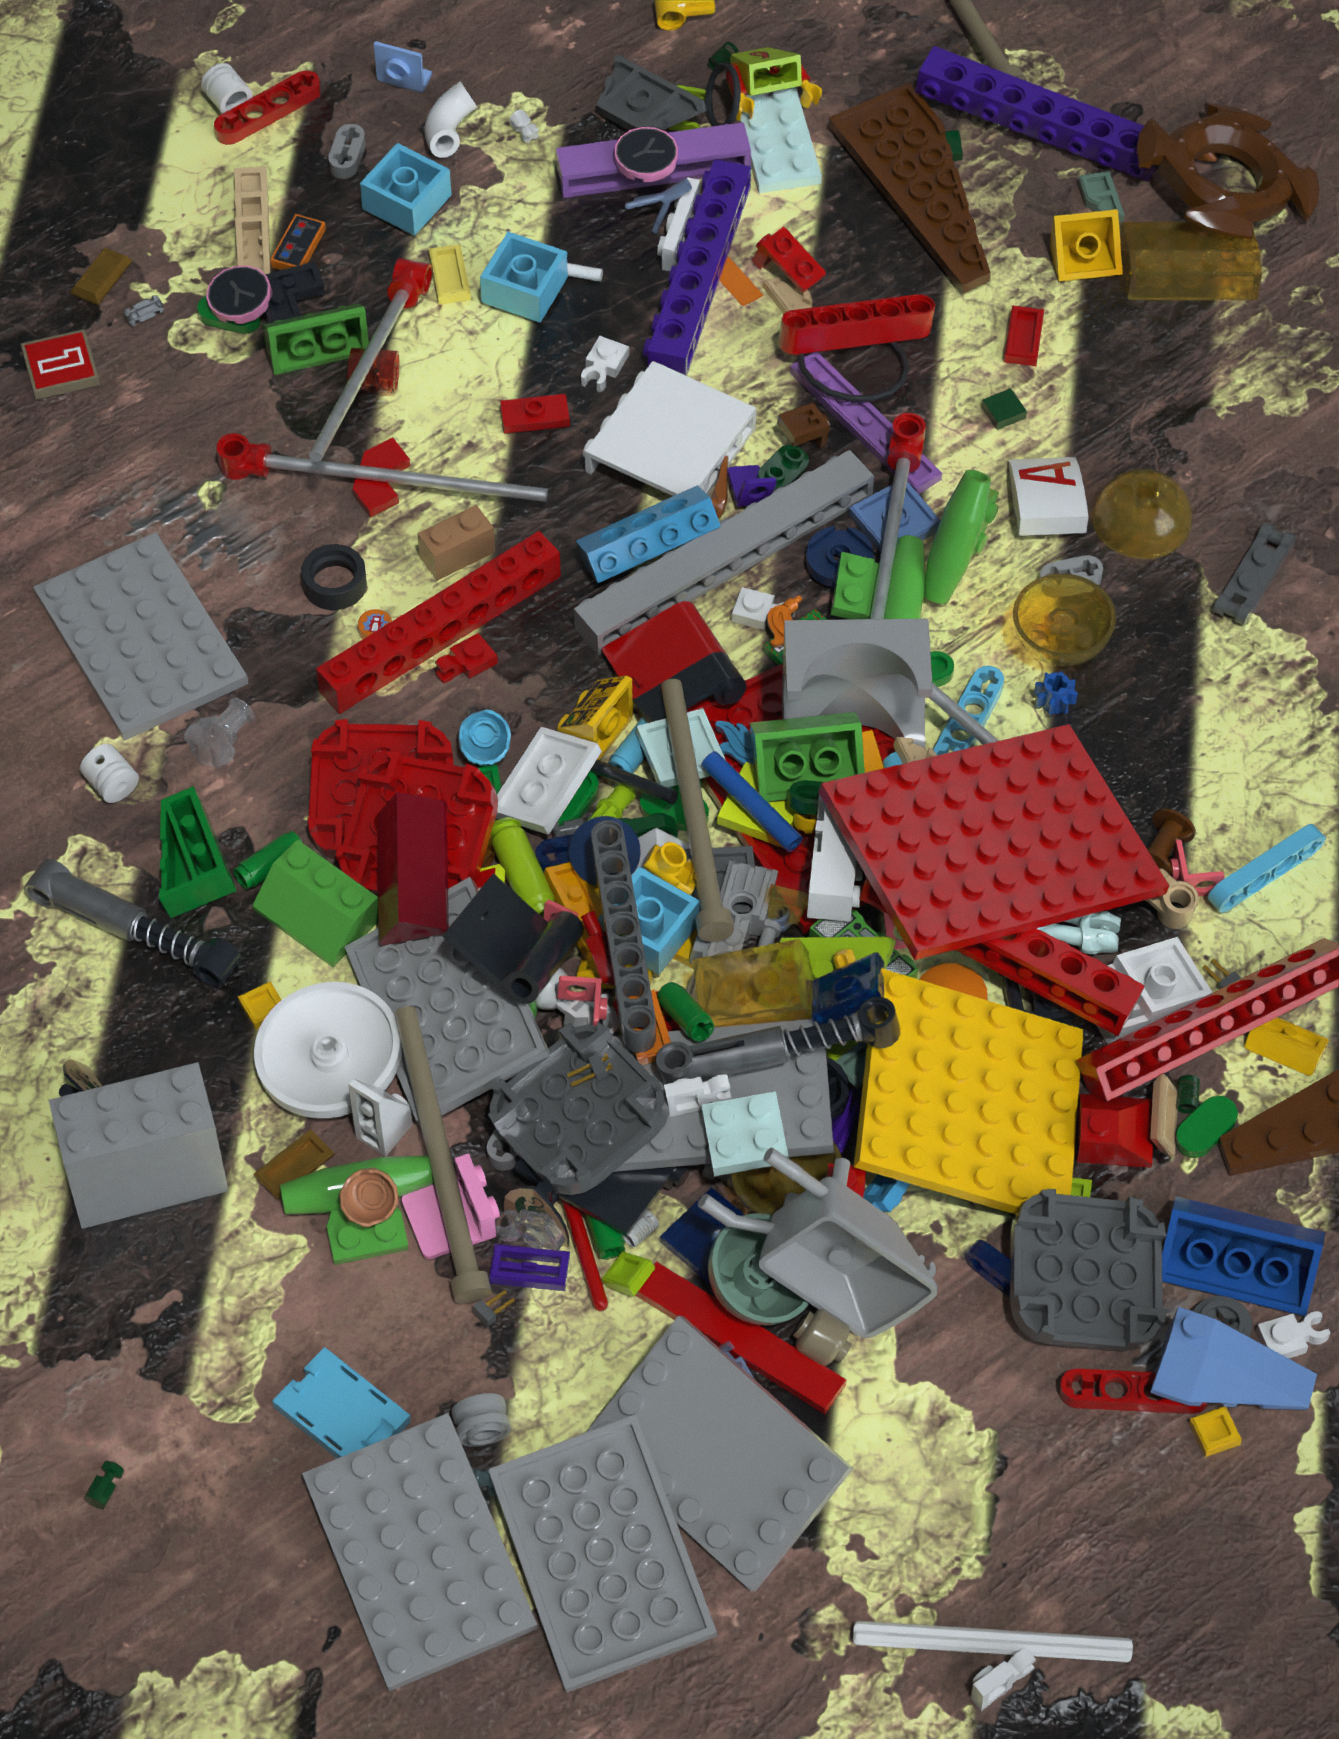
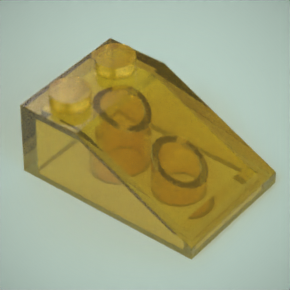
M800 939L692 959L697 1001L712 1018L714 1027L818 1018L809 951Z

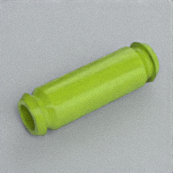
M512 817L501 818L494 822L491 832L492 847L500 865L505 869V876L511 889L539 915L544 917L545 902L548 899L554 902V894L526 833L521 828V823Z

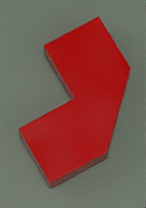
M393 437L364 451L360 463L361 466L404 470L411 466L410 458ZM355 478L352 488L353 496L370 518L399 503V496L388 482Z

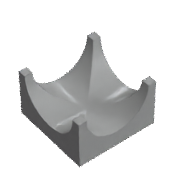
M928 618L784 621L782 719L856 712L861 725L879 729L894 739L896 737L914 739V744L925 748V698H932L933 691Z

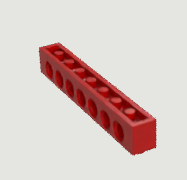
M540 531L534 533L317 667L319 693L338 714L343 713L561 577L560 552Z
M866 877L859 899L887 913ZM1037 928L956 949V951L1116 1036H1119L1145 988V985L1135 981L1132 977L1118 972L1103 964L1100 960L1084 954L1066 942L1058 940Z
M1325 938L1320 939L1077 1059L1088 1093L1109 1101L1339 987V943Z

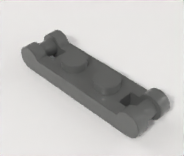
M1264 522L1227 587L1219 595L1213 612L1222 616L1228 614L1235 617V622L1245 626L1291 551L1296 535L1288 531L1285 533L1279 532L1274 529V525ZM1268 542L1278 545V548L1275 550L1266 545Z

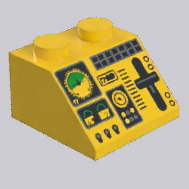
M620 676L597 680L590 690H585L580 695L577 706L571 714H565L562 717L557 731L597 743L602 751L597 758L600 760L633 719L632 678Z

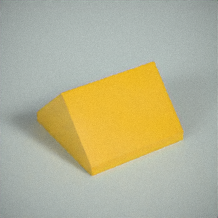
M1118 209L1053 216L1049 247L1058 281L1123 274Z

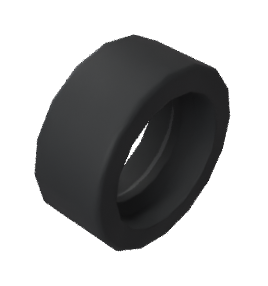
M328 544L314 549L304 559L301 567L304 594L317 607L331 611L342 610L356 604L364 596L367 588L365 562L356 550L346 545ZM340 566L354 572V578L348 584L341 587L327 588L314 582V577L327 567Z

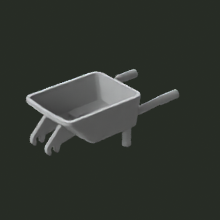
M773 1147L769 1148L763 1160L806 1189L800 1195L787 1193L783 1207L775 1211L771 1222L736 1215L708 1194H704L698 1202L699 1208L727 1227L767 1234L759 1259L760 1269L817 1309H825L845 1322L852 1333L862 1338L877 1336L896 1326L920 1310L937 1295L938 1286L932 1278L936 1274L935 1264L931 1262L925 1267L923 1264L925 1261L924 1256L917 1255L897 1222L846 1186L850 1162L845 1158L835 1160L832 1177H826L818 1181Z

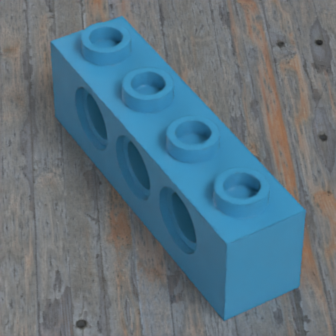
M697 485L576 540V544L586 570L599 583L721 527L710 496Z

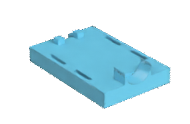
M325 1347L304 1367L306 1377L301 1382H296L293 1379L272 1400L273 1408L337 1459L402 1432L411 1422L410 1414ZM298 1415H299L301 1418H303L306 1422H308V1423L312 1426V1428H311L309 1425H307L304 1421H302V1420L298 1417ZM327 1439H329L332 1443L339 1447L341 1451L338 1450L335 1446H333L330 1442H328Z

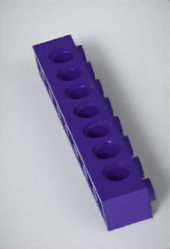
M936 46L932 47L919 70L915 93L942 102L958 110L968 112L987 121L1002 125L1013 131L1028 135L1044 143L1054 145L1148 182L1157 165L1152 164L1150 169L1138 168L1136 146L1138 136L1144 127L1143 125Z
M714 159L711 170L704 172L702 180L703 193L702 195H696L693 209L695 216L694 218L689 217L686 225V242H680L677 252V260L679 262L677 266L672 265L670 270L669 284L671 285L669 290H663L660 301V308L662 310L660 314H655L652 323L653 336L645 341L643 357L648 358V367L654 361L685 376L688 375L751 189V166Z

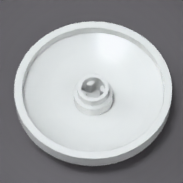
M345 982L318 983L299 989L285 997L265 1017L257 1033L254 1045L256 1070L269 1096L288 1111L310 1118H333L352 1113L349 1082L352 1079H356L385 1091L395 1077L402 1057V1045L396 1019L389 1006L372 991Z

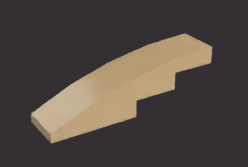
M266 166L234 168L237 266L248 265L259 269L264 274L271 273Z

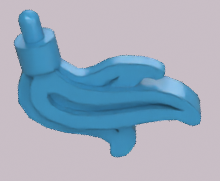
M717 721L715 723L716 731L722 733L727 741L719 745L722 753L730 755L743 766L745 762L754 765L750 731L740 723H737L736 728L729 722Z

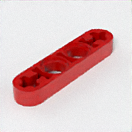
M309 70L297 72L219 115L214 121L217 141L225 145L238 143L314 101L321 93L319 76ZM277 97H286L287 99H289L286 103L276 104L273 102V100ZM252 111L263 113L258 118H249L247 116Z
M1077 1368L1065 1372L1061 1378L1059 1388L1061 1400L1069 1407L1080 1409L1197 1414L1204 1411L1209 1403H1202L1200 1406H1190L1167 1398L1160 1400L1149 1399L1144 1394V1388L1153 1384L1156 1372ZM1073 1382L1080 1383L1082 1388L1081 1395L1074 1394V1390L1071 1388ZM1094 1382L1100 1383L1097 1393L1098 1397L1093 1396ZM1117 1382L1125 1387L1127 1393L1122 1398H1112L1106 1393L1105 1387L1109 1383Z

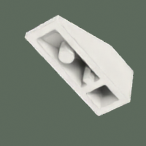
M352 1079L348 1086L356 1139L386 1157L413 1125L411 1107L398 1094L394 1093L391 1095L381 1088Z

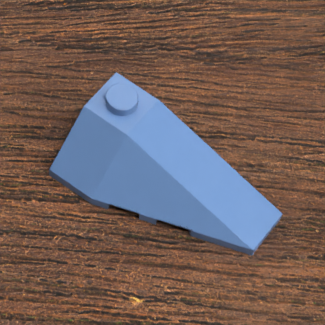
M1178 1306L1167 1329L1150 1393L1190 1406H1200L1202 1403H1223V1407L1250 1404L1259 1405L1264 1409L1308 1410L1317 1374L1214 1318Z

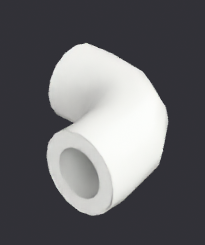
M458 82L445 92L428 113L424 134L430 151L436 157L445 158L457 151L460 139L456 133V128L465 116L477 108L461 82Z

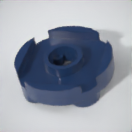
M836 526L827 527L818 531L809 540L806 553V567L816 581L829 586L832 591H834L838 561L834 559L833 554L836 553L840 556L841 552L874 559L871 541L865 534L855 528L847 527L845 531L835 530Z

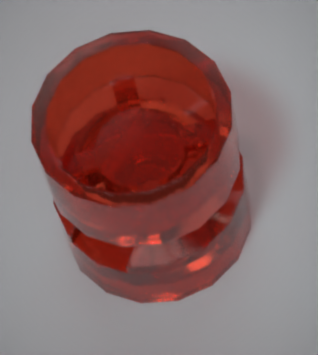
M351 348L348 362V381L366 348ZM380 350L359 391H369L371 387H375L377 392H397L400 370L398 350ZM374 368L379 370V373H374Z

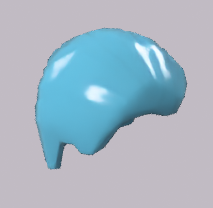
M488 709L478 711L462 721L459 728V748L463 756L473 764L480 766L494 765L500 762L510 749L511 730L509 724L495 711Z

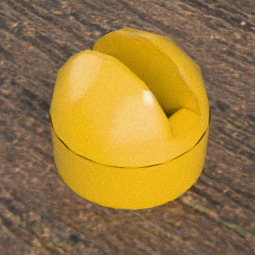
M795 811L793 817L795 828L798 831H805V834L814 833L817 815H802Z

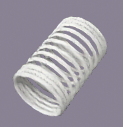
M646 1210L641 1220L637 1222V1225L634 1226L635 1228L631 1230L628 1236L623 1235L624 1240L631 1247H636L646 1236L648 1237L651 1232H654L659 1227L657 1218L650 1211Z

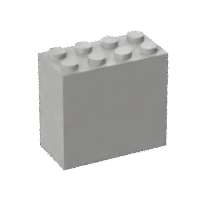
M198 1062L49 1100L65 1171L82 1229L228 1191L216 1128Z

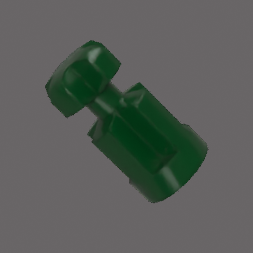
M106 1460L102 1464L101 1470L105 1472L104 1476L96 1475L84 1496V1500L95 1508H105L117 1487L112 1482L113 1478L121 1479L124 1474V1469L114 1461Z

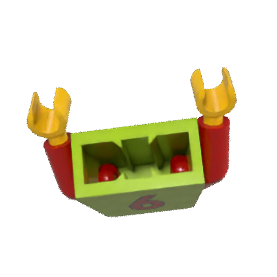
M768 47L731 55V65L737 71L741 88L740 106L735 118L736 120L741 121L742 112L748 113L750 119L753 117L755 103L753 99L746 97L747 95L753 96L801 87L803 89L800 97L801 105L809 108L811 101L818 105L822 89L816 84L809 83L811 79L801 64L800 54ZM727 70L726 81L731 96L734 99L733 80L730 72Z

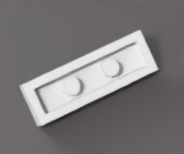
M687 177L692 185V190L675 200V213H669L666 224L667 235L666 237L661 236L657 254L662 256V270L670 271L672 265L677 266L679 261L677 260L678 247L681 241H686L685 230L688 218H694L695 216L693 212L696 195L700 194V180Z

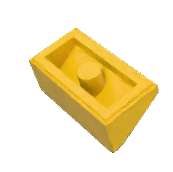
M1276 1017L1250 1030L1245 1048L1311 1076L1315 1072L1329 1040Z

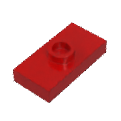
M566 394L500 401L504 434L570 427Z

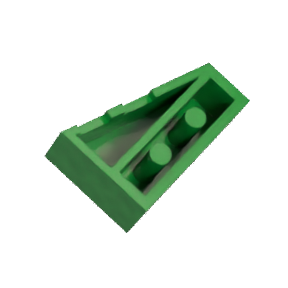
M192 786L161 799L160 840L162 841V858L160 859V870L162 877L159 899L170 918H174L237 891L205 806L195 787Z

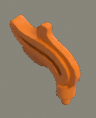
M796 596L794 599L789 598L782 605L775 606L768 612V626L775 637L771 640V646L781 647L784 645V621L793 620L791 614L799 608L798 604L802 601L801 596Z

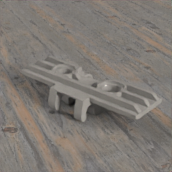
M729 861L720 895L722 906L731 911L734 932L730 937L715 942L704 941L699 938L697 933L689 958L692 965L694 963L699 964L701 959L691 996L705 1011L739 1018L748 984L764 985L768 974L766 970L774 940L780 935L782 928L778 922L766 919L778 870ZM737 902H746L752 906V910L746 914H738L732 909V906ZM750 935L761 936L753 963L748 962V958L741 957L744 943L748 941ZM718 966L723 971V973L729 974H721L715 969V967Z

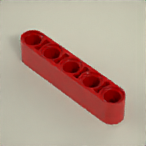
M915 294L790 310L782 316L778 345L785 353L804 354L921 339L927 337L931 332L935 302L926 295Z

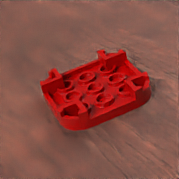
M348 719L334 721V725L324 730L317 739L314 738L311 748L309 818L307 820L311 839L321 853L330 859L338 860L336 858L337 844H343L361 784L357 777L363 766L367 768L376 759L386 756V751H400L405 757L454 765L451 742L442 731L432 726V722L418 720V725L349 724Z
M386 751V756L376 759L367 768L363 766L357 777L361 784L342 845L337 844L336 858L339 861L342 872L371 893L378 895L377 814L395 793L399 792L445 801L447 804L448 889L469 877L476 884L498 809V797L495 788L479 768L467 763L465 767L405 757L400 751Z

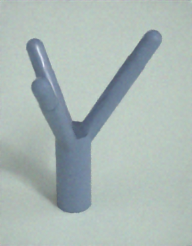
M685 178L662 193L636 197L633 202L626 203L625 208L632 209L662 201V207L652 228V233L656 234L670 203L692 190V185Z

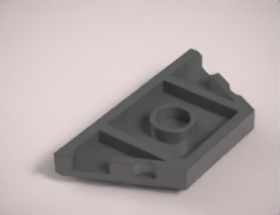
M619 54L614 58V71L612 76H607L604 84L605 90L600 94L596 105L600 115L629 131L640 127H653L665 130L707 110L704 100Z

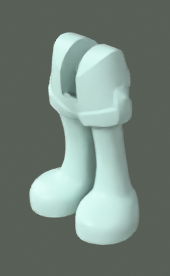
M1101 911L1064 921L1078 927L1055 923L1037 928L1058 940L1078 946L1079 951L1084 954L1115 953L1118 951L1119 937L1117 933L1120 931L1121 918L1110 912Z

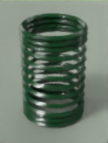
M725 42L709 57V66L712 69L716 67L712 60L715 64L716 62L718 64L724 62L730 64L731 60L729 59L732 54L739 53L738 48L731 42Z
M1183 1075L1178 1079L1176 1108L1182 1113L1189 1114L1199 1107L1200 1079L1194 1075ZM1181 1081H1193V1082H1195V1083H1197V1084H1194V1083H1191V1082H1183V1083H1182ZM1180 1106H1183V1107H1193V1106H1196V1107L1187 1109V1108H1182V1107H1180Z

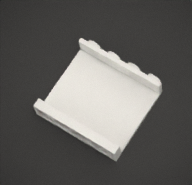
M652 361L645 372L641 371L637 375L630 392L622 395L617 409L612 416H607L604 419L597 436L594 439H589L583 450L585 472L592 474L597 466L603 463L672 496L697 485L708 495L717 483L724 456L729 457V466L755 431L756 407Z

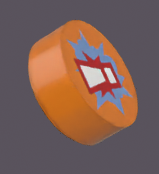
M379 609L364 612L358 620L360 637L364 639L392 622L390 615Z

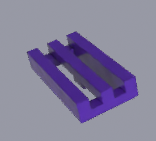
M495 1244L490 1284L566 1291L570 1252ZM501 1257L560 1263V1267L537 1265L534 1262L501 1261Z

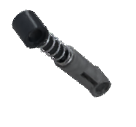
M45 858L24 886L26 895L42 907L53 908L56 906L127 941L135 939L140 942L144 940L149 947H159L161 953L169 952L174 959H184L186 965L192 967L194 975L210 987L219 989L223 987L241 961L242 956L240 952L226 940L212 938L210 942L203 940L194 941V936L188 938L182 935L181 930L175 932L169 929V924L163 926L157 923L156 918L153 920L148 919L144 908L72 875L67 867L54 859Z
M872 997L861 1004L859 1010H857L858 1013L852 1014L849 1018L844 1015L843 1020L833 1022L830 1018L828 1023L818 1025L817 1022H814V1026L803 1028L800 1025L798 1030L788 1031L786 1028L783 1031L781 1026H776L687 1046L682 1042H671L664 1045L658 1051L656 1063L664 1084L673 1083L682 1078L692 1079L701 1077V1080L704 1081L718 1075H731L788 1062V1057L790 1058L791 1053H796L799 1056L802 1051L808 1049L812 1052H815L817 1047L822 1046L830 1049L831 1044L841 1043L844 1046L846 1041L853 1039L857 1043L864 1041L872 1047L887 1048L898 1041L901 1035V1027L893 1003L884 997Z

